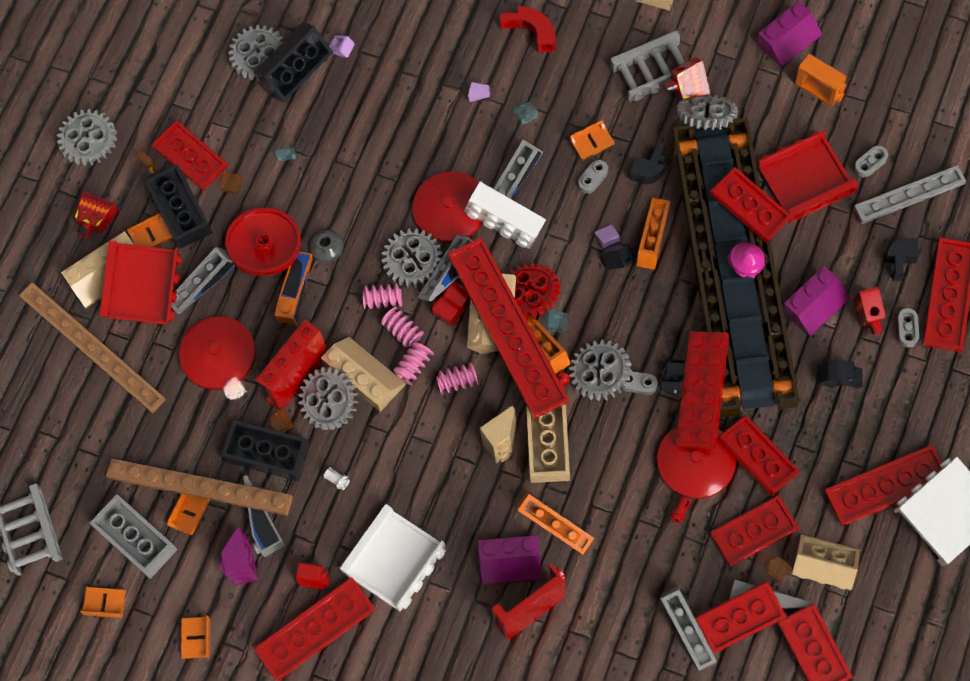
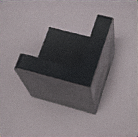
M629 243L612 245L601 252L607 270L625 268L635 261Z

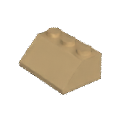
M513 406L480 428L483 446L496 463L506 461L513 451L517 428Z
M801 534L792 575L802 579L815 580L821 584L834 585L840 589L852 590L858 571L860 549Z

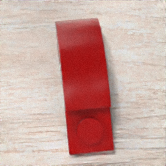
M518 6V13L506 12L500 14L501 29H528L537 38L538 53L556 52L554 27L543 13L533 8Z

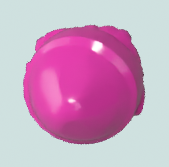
M751 243L736 245L727 256L730 266L743 278L746 276L754 278L765 266L762 250Z

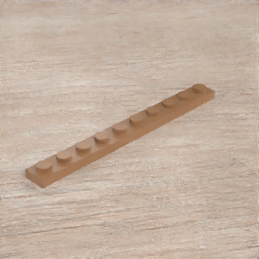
M33 282L19 295L22 300L152 414L166 401L158 391Z
M111 459L106 477L111 480L288 516L293 496L290 494L117 459Z

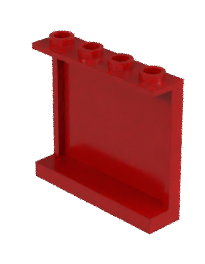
M826 130L816 131L804 140L799 139L787 148L782 147L772 155H764L758 162L757 169L777 203L792 216L788 221L789 223L857 191V181L855 178L851 180L825 137Z
M109 240L100 317L170 326V321H174L175 310H172V302L176 303L177 291H174V286L179 282V273L176 270L177 265H181L182 254H179V250L176 248L171 250L117 243V241Z
M304 320L256 378V381L263 385L269 394L265 400L280 412L286 408L299 392L300 386L305 384L303 380L309 379L308 374H313L314 370L322 363L321 357L328 351L321 331L308 321Z
M550 564V581L509 612L505 613L499 603L492 607L495 625L507 641L565 598V575L559 567L555 568Z

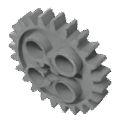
M257 25L254 30L250 26L248 32L243 29L244 34L237 33L238 39L233 38L234 44L229 45L231 51H228L230 63L233 69H236L238 75L242 73L243 78H246L248 75L250 80L254 76L257 78L254 71L269 57L267 55L272 54L284 42L283 36H280L278 31L274 33L272 27L267 30L266 25L262 29Z
M708 94L707 96L703 95L679 101L677 117H680L679 120L684 121V124L690 123V127L695 125L696 129L703 127L704 130L707 128L714 130V127L721 129V126L727 128L729 122L732 123L733 119H737L738 110L735 103H730V99L725 100V97L718 98V95L712 97L711 94ZM709 105V116L705 118L706 106Z
M88 109L87 113L81 110L80 115L74 112V118L68 116L69 122H62L65 127H59L61 133L57 134L59 139L57 143L60 146L59 150L70 162L75 161L76 165H79L82 161L84 166H86L87 162H90L93 165L94 160L100 163V157L107 159L106 152L112 153L110 147H115L113 141H117L115 136L117 132L113 122L104 113L99 115L98 110H95L93 114L90 109Z
M408 228L407 234L401 230V236L394 234L395 240L388 239L390 246L384 245L386 250L382 252L384 271H388L387 276L388 278L392 277L393 282L399 280V286H402L404 282L407 288H409L411 283L417 288V283L419 282L424 286V280H429L441 261V257H443L440 251L441 246L437 245V239L432 240L431 233L426 236L425 230L421 234L418 233L417 228L414 233H411L410 228ZM412 244H419L416 248L410 247ZM402 246H405L408 249V252L410 253L412 258H416V262L421 268H423L422 270H419L414 260L412 258H409L407 251L404 248H402ZM398 254L404 255L400 259L395 258V256ZM424 257L430 258V260L427 262L421 261V259ZM408 268H414V269H415V270H414L413 272H411V273L406 272V270H407Z
M603 339L600 344H597L594 340L593 346L586 343L587 349L580 347L582 353H575L574 355L577 360H571V363L574 365L569 367V370L572 372L569 375L571 380H573L571 382L572 385L576 387L575 389L578 393L581 392L583 397L588 395L590 400L594 396L597 401H600L601 396L607 400L609 394L614 398V392L621 393L620 387H627L624 381L630 380L627 374L632 373V370L629 368L632 364L628 360V354H625L624 348H620L618 343L613 346L611 340L607 344H605ZM591 359H596L593 363H588ZM615 359L613 363L607 364L608 360ZM589 377H594L592 381L586 382ZM608 377H613L611 381L605 382Z
M322 367L321 370L316 369L314 370L315 374H308L310 380H303L306 386H300L304 391L302 394H298V396L303 398L298 404L304 405L300 411L306 412L304 419L310 418L309 424H315V428L322 427V430H328V428L329 430H335V427L341 428L342 424L348 423L347 418H353L350 412L357 410L353 407V404L358 403L357 400H354L358 393H353L356 385H350L353 379H346L347 373H341V369H335L334 367H329L328 369ZM326 381L328 382V387H327V389L325 388V382H326ZM340 392H341V394H342V399H341V401L339 400V393H340ZM315 397L318 399L317 404H315ZM329 408L332 411L331 416L328 414Z

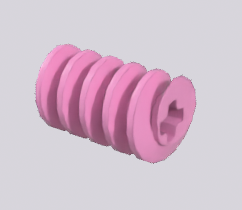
M395 283L394 289L391 288L390 284H387L386 290H384L382 284L378 290H376L374 285H372L371 291H369L367 286L364 287V309L367 304L370 309H373L374 303L377 309L381 307L382 303L385 308H388L389 302L392 307H396L397 302L400 307L403 305L401 288L399 289L397 283Z
M394 307L385 314L381 324L387 327V330L392 332V335L397 337V340L402 342L404 347H411L412 343H417L424 332L416 333L419 327L414 326L411 328L413 321L406 323L408 316L405 315L401 318L403 311L400 310L396 313L397 307Z
M412 343V349L407 350L408 355H404L403 361L398 363L399 367L394 368L395 374L409 385H413L410 379L417 380L414 373L421 374L418 367H426L423 360L430 361L427 354L434 355L432 350L420 343Z
M469 363L468 369L461 365V371L455 366L453 373L447 368L446 375L440 370L437 377L441 395H443L444 389L451 393V387L458 391L459 385L466 389V383L470 387H473L474 381L478 384L472 363Z

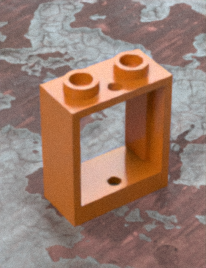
M808 54L798 68L795 85L833 107L836 101L839 103L845 94L843 91L847 86L845 84L847 76Z

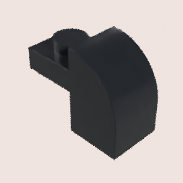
M656 146L651 161L636 156L630 170L629 180L641 184H652L660 180L664 174L663 163L666 158L664 147Z
M917 238L899 239L890 246L885 263H890V274H893V281H901L904 274L903 263L917 262L919 257Z
M672 359L667 362V378L661 382V389L667 390V393L682 394L686 360Z
M830 361L818 365V384L830 388L840 385L856 389L863 387L862 368L854 366V362Z

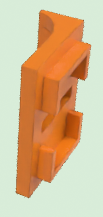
M603 120L570 136V141L582 161L615 145ZM590 134L597 146L596 148H594L587 135Z
M161 213L127 229L134 244L138 246L156 247L173 238ZM147 228H150L155 241L152 242L146 231Z
M181 494L166 524L172 529L193 535L210 500ZM184 510L196 514L195 517L184 514Z
M86 587L84 605L80 612L88 616L122 618L126 590ZM104 594H107L105 611L101 612Z
M206 615L205 617L182 618L181 658H209L210 617ZM205 636V639L187 640V637Z

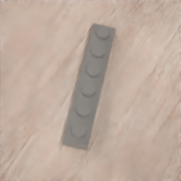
M957 165L854 205V210L861 224H864L964 185L966 179Z

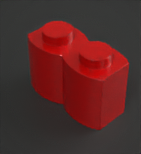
M456 281L449 285L443 291L444 295L440 299L437 298L432 304L433 315L451 327L470 305V297L465 287Z
M300 562L296 580L299 582L300 587L324 591L325 587H329L330 575L325 570V566Z

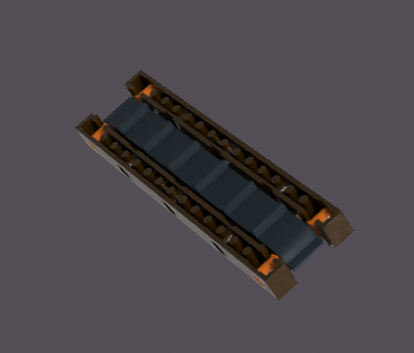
M748 118L733 119V122H729L727 134L726 128L695 132L689 125L673 127L672 138L705 332H726L727 330L730 343L728 342L720 417L739 415L741 404L743 410L777 405L778 410L797 408L800 400L771 242L765 243L709 194L734 167L760 188ZM702 190H704L705 200L702 198ZM751 243L762 250L765 266L754 278L739 276L728 263L727 256L736 245ZM714 259H716L717 270L714 268Z

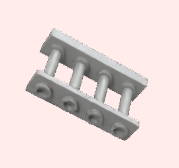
M677 30L611 58L610 67L613 73L621 71L631 89L628 91L629 102L639 101L650 93L655 94L664 88V83L673 81L671 72L661 55L662 52L671 50L679 66L686 63L677 48L680 42V35ZM654 57L664 76L654 80L644 60ZM638 64L647 83L637 87L628 67Z
M37 484L29 486L31 491L28 494L29 496L5 505L0 503V536H3L4 540L2 547L5 554L8 553L9 560L7 564L10 571L18 576L22 575L20 566L48 556V558L51 557L55 562L63 560L42 489ZM30 503L35 504L36 511L33 514L9 523L6 522L4 513ZM34 521L40 522L42 528L38 532L12 541L10 530ZM39 539L46 540L47 546H45V549L17 559L15 548Z

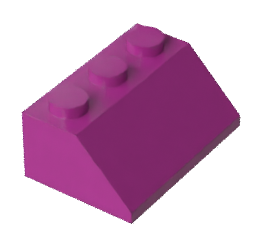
M798 1L758 33L757 45L782 68L822 36V32L812 13Z
M823 266L784 303L783 313L811 337L850 300V297L840 280Z
M238 528L221 553L222 560H219L222 572L225 573L226 577L228 576L229 581H232L235 586L259 580L251 543L241 528Z
M538 536L478 540L482 585L542 580Z

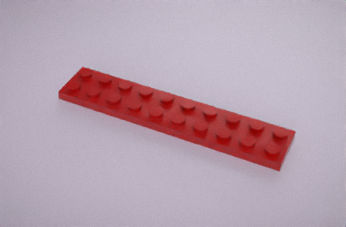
M481 237L448 252V257L533 418L536 419L569 403V398L483 238Z

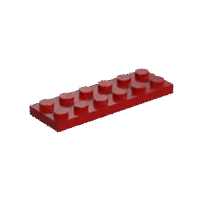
M939 237L923 346L962 352L970 304V242Z
M690 331L676 439L677 447L716 449L729 334L726 332Z
M930 445L827 488L824 492L841 527L896 505L905 496L909 498L913 494L911 490L918 484H925L927 482L925 478L933 471L937 473L942 469L940 465L943 462L934 445Z
M351 577L255 647L254 650L274 679L280 681L376 609L353 577Z

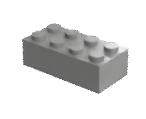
M116 495L89 523L149 579L177 551V548L119 495Z

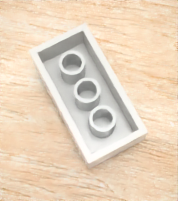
M482 182L478 184L464 210L471 219H478L483 222L485 227L499 231V234L504 238H511L516 241L518 246L528 249L546 221L543 217Z

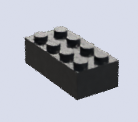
M303 22L254 71V74L273 98L285 102L321 66L333 51L315 26Z
M178 164L144 180L179 249L213 233Z
M233 420L221 457L225 463L299 482L310 444L306 438Z

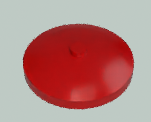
M457 171L441 172L424 181L418 188L413 200V215L421 231L425 230L426 236L431 233L432 239H437L438 242L452 243L456 235L469 238L475 234L483 222L478 219H471L464 210L479 183L473 177Z
M256 208L244 212L231 223L225 238L226 250L232 263L241 271L255 276H269L282 272L296 260L301 249V235L296 222L286 213L273 208Z
M223 316L206 318L193 325L183 337L179 349V360L185 375L195 385L207 390H224L240 383L250 373L256 357L255 343L248 329L237 320Z
M678 426L669 431L663 438L657 454L658 471L666 486L674 493L689 499H706L724 490L730 483L736 468V459L718 440L716 449L677 447ZM719 428L717 438L723 433Z

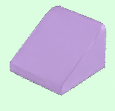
M335 35L329 47L333 54L348 58L354 47V42L348 36Z
M471 82L468 93L469 102L490 97L489 85Z
M612 224L595 232L602 248L620 241V236Z

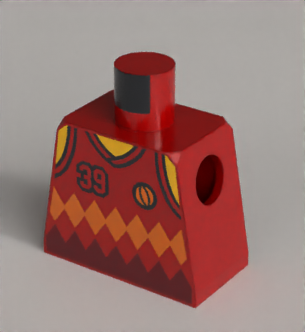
M697 57L671 71L673 81L664 83L667 94L676 92V95L681 99L711 94L703 61Z
M83 191L75 214V220L81 226L78 234L88 239L92 231L100 234L103 233L119 211L115 203Z
M879 288L860 291L853 298L860 322L863 327H870L872 335L880 334L883 332L881 322L886 318Z

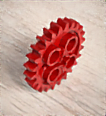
M532 262L530 267L524 263V268L522 269L518 265V271L510 270L512 275L516 276L515 300L527 321L529 316H532L534 320L537 314L543 317L542 312L549 313L548 307L554 308L553 301H559L557 295L561 294L559 279L553 270H550L548 266L543 268L541 263L537 267L534 262Z

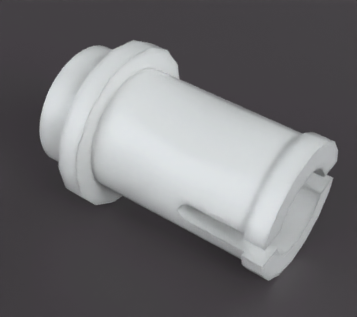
M331 467L324 473V478L335 484L337 489L344 490L349 484V479H347L346 475L339 474Z

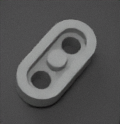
M875 146L856 161V174L861 177L870 176L886 163L888 151L882 146Z
M596 160L581 175L578 186L583 193L589 194L594 192L608 175L607 163L602 160ZM589 180L591 183L586 184L585 181Z
M906 308L899 313L897 318L898 339L901 345L913 347L919 339L918 315L914 310ZM904 318L910 319V322H905ZM905 336L911 337L912 340H906Z
M632 371V373L627 374L632 381L626 382L625 380L624 382L627 387L621 386L627 392L650 395L657 390L658 381L651 374ZM645 381H650L652 384L646 385Z

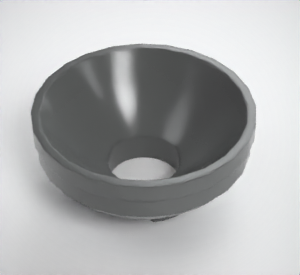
M321 230L310 241L311 254H313L317 261L322 263L334 262L342 255L344 250L342 238L332 230ZM323 238H328L331 240L329 246L323 247L320 245V241Z

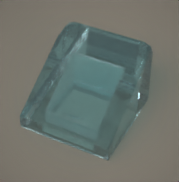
M530 101L513 109L522 125L538 117V111Z
M295 146L275 150L278 161L296 159Z
M549 309L548 331L567 333L569 314Z

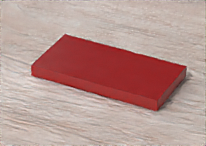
M177 120L151 144L152 148L173 166L178 164L182 174L202 191L229 166L226 161Z
M736 167L709 193L765 243H768L792 218L786 210Z
M746 415L717 438L771 496L800 473V470Z
M778 495L710 532V535L731 568L799 531L800 528Z
M768 580L704 611L695 616V619L715 654L786 618L787 615Z
M814 603L777 622L808 681H847L853 678Z

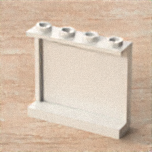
M958 457L952 460L950 458L945 460L940 465L942 469L937 473L935 471L930 473L925 478L927 482L914 487L911 490L913 494L909 498L905 496L896 503L898 507L894 510L895 513L900 512L938 555L937 561L942 566L949 564L970 545V471Z
M385 504L340 567V570L344 575L349 578L353 577L356 583L401 612L403 608L406 609L411 603L412 599L410 597L413 593H417L421 589L424 577L432 573L435 567L433 564L436 560H440L446 552L445 543L443 541L439 542L395 513L390 506Z

